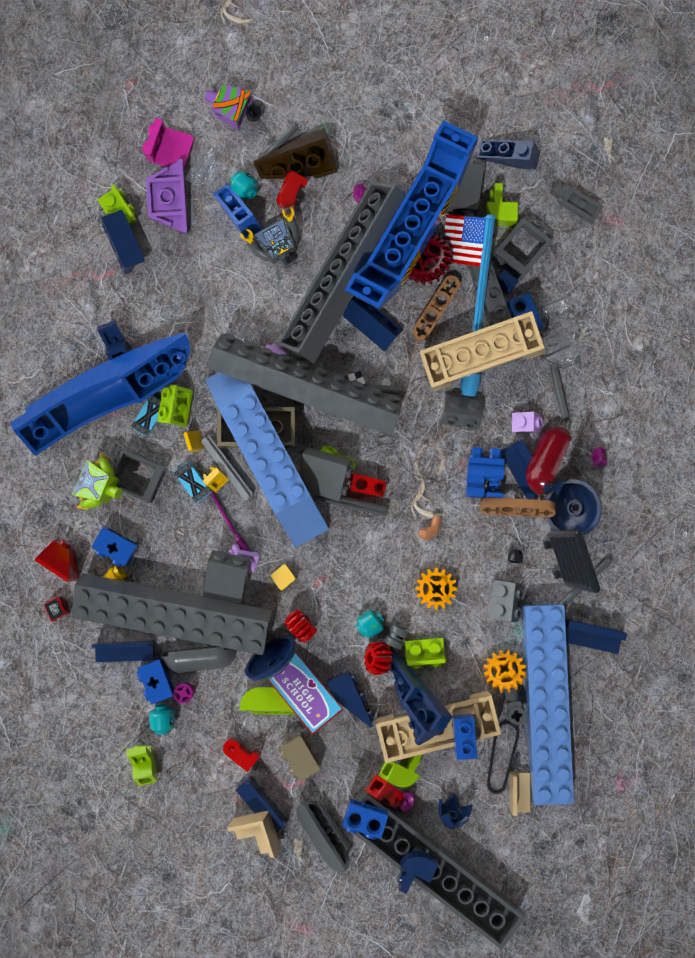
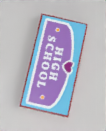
M296 652L282 673L267 679L312 736L343 711L340 704Z

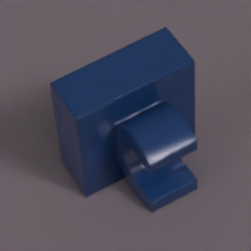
M511 268L507 269V271L504 269L497 278L500 288L508 295L517 285L520 277L519 274L515 278L509 274L512 270Z

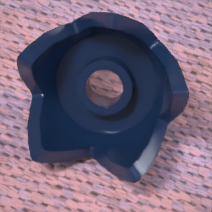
M455 793L444 804L439 798L438 813L445 827L455 829L469 821L472 804L460 807Z

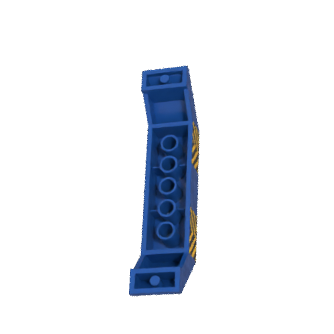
M444 120L442 121L433 137V142L422 169L368 262L357 273L353 274L344 289L345 292L381 309L402 289L460 188L478 141L477 136Z

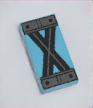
M153 395L150 396L131 427L149 437L157 424L161 400Z
M188 461L174 472L195 503H199L212 493V490L203 482L204 479L191 461Z

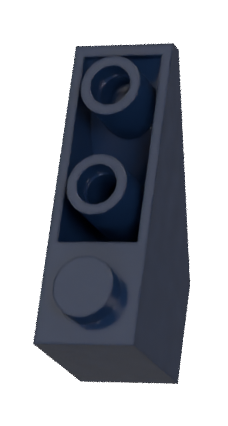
M481 140L477 158L518 169L536 170L541 151L534 141Z
M348 670L328 679L327 683L335 700L367 726L373 727L372 721L375 720L371 710H367L364 705L367 701L363 692H358L356 685L359 683L355 674H350Z

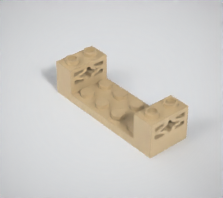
M532 311L420 351L431 388L434 391L453 386V381L522 357H526L528 360L545 354V348Z
M488 691L469 695V700L444 706L451 715L471 713L474 716L476 741L501 735L492 695ZM394 714L375 718L385 763L454 746L452 719L444 731L422 745H416L414 741L416 736L414 730L409 727L410 719L408 715L395 718Z

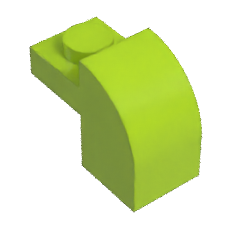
M495 183L493 189L489 192V202L485 206L486 215L496 216L497 219H495L494 224L497 226L515 227L518 221V202H502L503 183Z
M136 745L131 749H126L127 758L132 763L133 780L138 786L156 783L157 767L152 747Z
M423 754L401 759L399 764L394 761L384 763L378 776L398 787L411 786L420 776L415 773V770L420 764Z

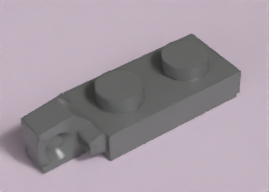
M556 184L550 192L551 195L557 198V202L561 206L590 224H593L603 208L602 205L573 187L569 188L566 186L563 188Z

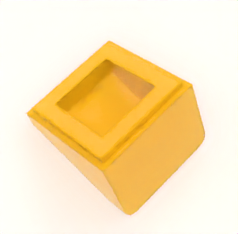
M200 431L184 432L189 451L195 452L205 448L201 443L203 438Z
M286 564L270 575L281 591L297 579Z

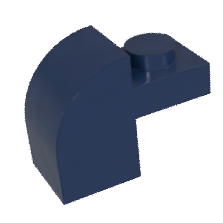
M115 320L97 327L106 346V354L109 360L130 351L125 336L120 331Z
M424 851L407 853L400 861V866L403 870H401L397 878L399 891L407 894L415 876L430 883L439 865L438 859Z

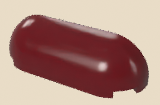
M553 427L547 429L542 434L527 467V483L538 495L544 492V487L548 481L552 482L571 442L572 436L569 435L570 431L565 428Z

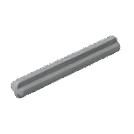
M210 435L204 437L201 443L244 500L251 498L253 492Z

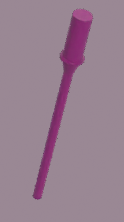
M212 491L210 495L234 534L235 543L238 544L240 550L250 551L243 540L244 538L236 532Z

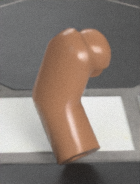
M433 516L431 525L425 529H419L418 536L423 538V540H429L436 536L439 532L442 518Z

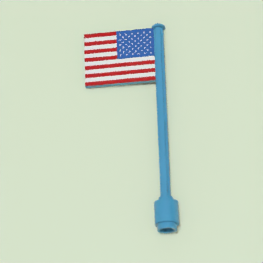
M446 214L444 240L450 246V251L453 254L451 257L452 263L480 266L472 331L475 332L480 330L482 326L494 221L497 218L491 214L486 215L485 218ZM481 372L461 379L460 389L462 390V395L477 396Z

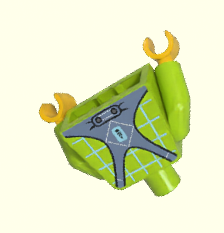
M102 453L99 454L100 458L98 461L95 460V463L86 461L72 495L80 497V505L77 506L79 509L88 510L99 507L102 503L108 504L111 498L119 499L122 495V489L116 487L119 478L114 475V469L109 463L110 458Z

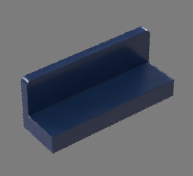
M119 210L101 217V225L124 275L131 273V267L145 262V258L124 212Z
M357 297L350 302L343 313L345 319L383 351H386L404 330L381 309Z
M521 439L501 450V454L525 498L533 499L538 494L529 487L526 480V470L532 456ZM546 483L543 493L551 489L548 483Z
M569 619L565 620L566 643L618 654L621 640L626 641V632Z
M154 640L96 642L92 644V649L95 648V662L155 660Z
M252 776L236 788V792L254 814L268 811L271 814L276 832L281 828L285 829L287 827L288 820Z

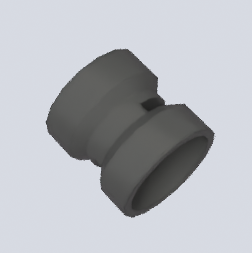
M391 624L389 628L390 633L385 637L384 642L401 650L403 639L407 637L409 631Z

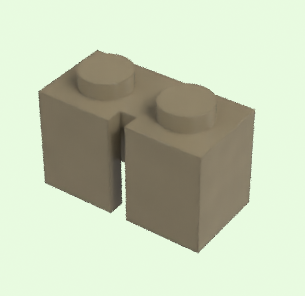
M302 732L281 744L280 755L284 761L288 760L291 765L289 768L294 778L298 777L300 782L321 769V764L313 751L309 750L310 746Z

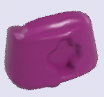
M357 184L353 187V198L357 203H359L366 191L363 184Z
M597 447L592 451L591 457L594 466L605 467L607 465L606 449Z
M409 791L402 792L403 800L398 806L399 810L405 813L409 812L414 804V795Z

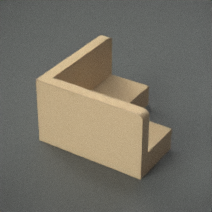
M268 811L236 817L227 827L228 832L235 831L237 840L255 836L260 853H269L270 858H275L281 848L271 814Z

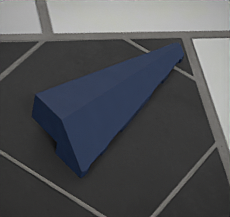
M390 647V651L393 652V660L391 661L392 667L389 668V671L394 674L396 680L394 685L402 708L408 713L410 719L409 727L414 730L416 736L415 744L422 745L444 731L453 716L394 649Z

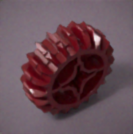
M437 235L431 237L416 263L421 267V271L413 268L408 277L411 281L414 280L416 284L421 282L425 286L427 281L432 285L433 280L436 279L439 282L440 276L446 277L444 271H450L449 265L452 264L451 257L453 254L450 251V246L446 244L443 238L440 239ZM432 250H439L441 252V255H436V253H433Z

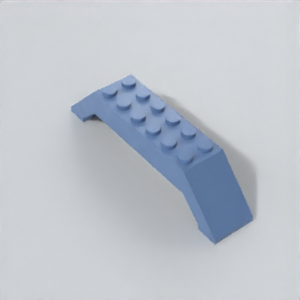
M220 372L205 379L221 415L276 517L295 548L329 530L251 384Z

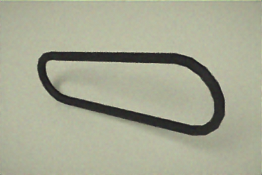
M502 722L499 724V727L505 724H509L513 726L516 730V740L508 765L506 777L504 780L503 787L499 791H494L490 787V778L497 736H494L493 746L487 778V788L491 793L494 794L502 793L505 790L514 754L516 751L517 743L519 740L518 727L515 724H512L511 722Z

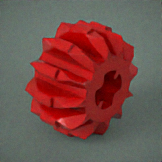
M298 609L291 612L285 619L287 628L303 643L313 638L317 631L307 615Z
M378 641L368 644L365 649L364 665H366V670L370 674L380 675L389 672V668L392 667L391 661L393 660V652L390 651L389 645Z

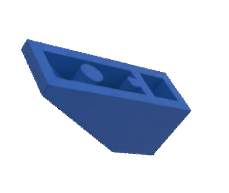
M229 184L213 193L216 200L237 230L243 234L244 238L249 236V232L246 229L252 231L253 235L261 230L252 212L240 197L231 190Z

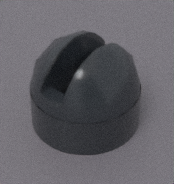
M250 105L247 107L246 117L249 121L256 122L260 119L261 109L259 106Z
M512 549L508 554L507 561L522 564V551Z

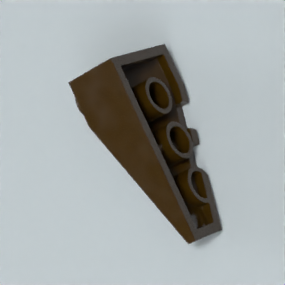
M325 128L309 133L254 161L261 179H283L290 171H294L303 177L314 176V178H321L338 172L332 146Z

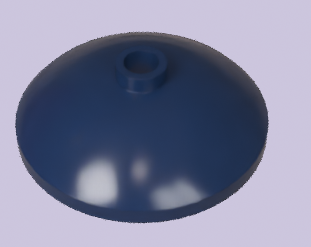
M578 479L561 481L551 488L545 499L556 504V514L553 517L546 518L554 530L579 529L583 535H586L600 521L602 515L600 496L585 481ZM576 504L580 507L578 511L574 509Z
M281 636L268 642L263 655L254 654L248 661L245 668L246 676L250 680L262 681L282 673L295 654V640L291 636Z

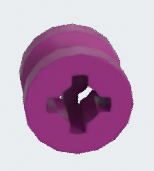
M182 682L174 689V698L179 703H187L193 698L195 689L191 683Z

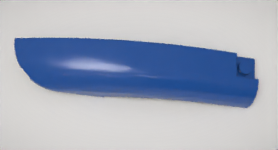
M184 332L144 345L78 375L25 408L26 413L10 422L13 431L36 456L78 428L120 408L136 402L138 404L173 382L187 366L188 355H190V344L187 335Z

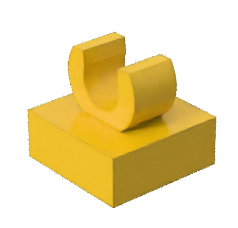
M210 467L212 472L208 476L203 474V482L216 493L229 479L217 467Z

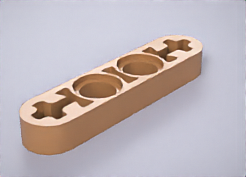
M447 276L413 328L412 335L415 340L425 341L433 331L460 287V281L456 276ZM454 281L456 288L452 287L448 294L444 292L448 287L446 282ZM438 296H444L446 298V304L441 306L436 303V298ZM428 312H434L436 314V320L428 321L426 319V314ZM424 323L426 325L432 326L431 328H429L428 326L425 328L424 333L426 335H417V329L421 330Z
M483 498L480 500L479 510L486 515L547 518L553 517L556 514V504L550 500Z

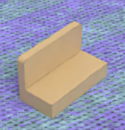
M510 771V812L513 816H517V812H530L529 771Z

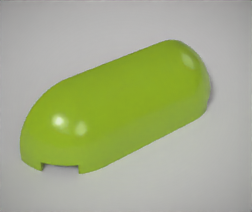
M274 687L250 689L244 694L240 702L239 710L241 712L252 711V714L295 715Z

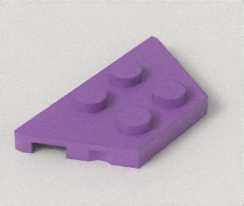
M178 159L176 163L168 168L165 167L159 173L146 178L148 217L188 234L183 159Z

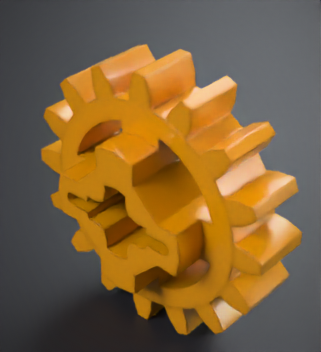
M437 567L434 568V572L427 569L428 574L421 573L422 580H416L420 584L415 587V590L420 591L416 596L423 598L420 601L421 604L427 602V608L434 605V609L437 610L438 605H441L444 609V603L451 604L450 597H456L452 594L453 591L457 590L456 587L452 586L456 580H450L449 578L452 574L445 575V569H442L441 572H438ZM441 576L442 578H440L439 580H432L430 577ZM430 582L435 585L440 584L439 590L442 595L437 592L432 593L433 587ZM424 583L428 585V591L425 594L423 592ZM447 583L449 586L448 594L445 593V585ZM433 597H440L442 600L431 601L430 599H432Z
M499 650L498 656L492 653L493 659L487 658L486 660L489 665H484V670L486 671L484 672V677L488 678L486 680L487 684H492L493 690L499 687L500 693L504 689L511 693L512 687L518 690L517 684L523 685L522 678H526V673L523 672L526 670V665H522L523 659H517V653L510 655V650H507L506 654ZM515 665L518 668V674L513 670ZM492 669L496 672L495 678L492 675Z

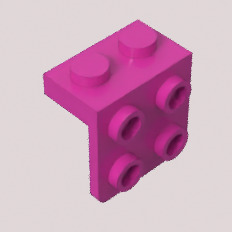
M155 117L154 122L149 126L148 140L144 142L142 148L147 161L168 168L176 163L178 159H183L185 169L194 142L193 136L167 128L162 119Z

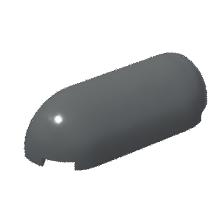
M219 646L163 651L160 654L163 664L168 670L175 673H185L227 667L234 661L237 650Z
M310 800L298 805L296 809L298 820L323 860L336 871H346L349 867L350 847L326 808L321 803Z

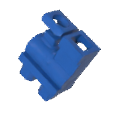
M473 447L467 460L465 497L503 498V493H500L498 490L499 481L503 480L504 459H502L501 449H490L489 458H482L483 448ZM484 479L489 480L488 489L484 493Z

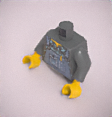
M291 206V213L289 215H286L284 209H282V214L285 218L253 235L252 231L246 229L249 232L247 238H244L243 234L240 233V237L247 241V245L255 256L264 261H271L272 264L281 261L284 268L294 264L290 255L296 251L295 246L298 244L299 229L295 218H293L294 210Z

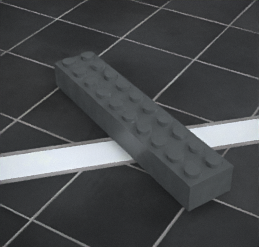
M370 182L277 343L278 346L289 352L292 356L313 364L319 357L321 350L329 340L332 331L353 295L345 292L344 289L353 274L357 273L368 262L406 196L396 185Z
M222 333L212 347L207 368L388 435L393 433L402 405V399H399L394 394H385L377 388L366 387L359 381L347 380L342 375L328 373L323 368H315L304 361L293 360L288 355L277 354L269 348L255 346L250 341L236 339L231 334Z
M84 573L81 574L74 584L72 618L244 652L264 654L272 610Z
M364 791L358 801L388 810V819L381 839H369L364 836V833L358 831L353 834L400 871L403 870L401 869L400 861L409 852L424 851L436 857L439 865L431 882L429 883L417 876L414 877L413 881L502 950L526 918L522 909L383 801H378ZM353 813L350 816V819L353 821H358L361 818L357 813ZM375 819L369 822L371 827H377L380 824Z

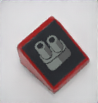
M62 596L56 597L44 604L51 622L69 614Z

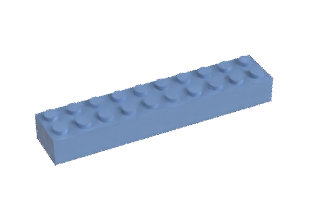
M521 605L524 665H526L524 672L526 673L525 694L530 799L534 805L574 804L564 605Z

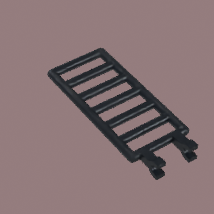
M579 529L550 531V540L543 542L545 549L552 548L554 550L560 570L552 571L554 579L563 578L564 584L567 587L598 593L600 585L582 531Z

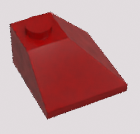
M53 540L34 560L66 582L77 581L79 578L75 551L70 548L71 545L65 540Z

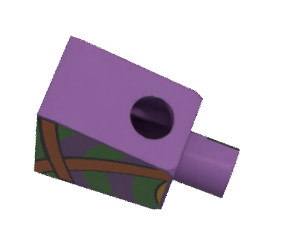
M226 84L220 86L218 93L208 90L205 95V101L212 103L213 115L239 131L246 116L247 107L251 105L253 100L251 91Z

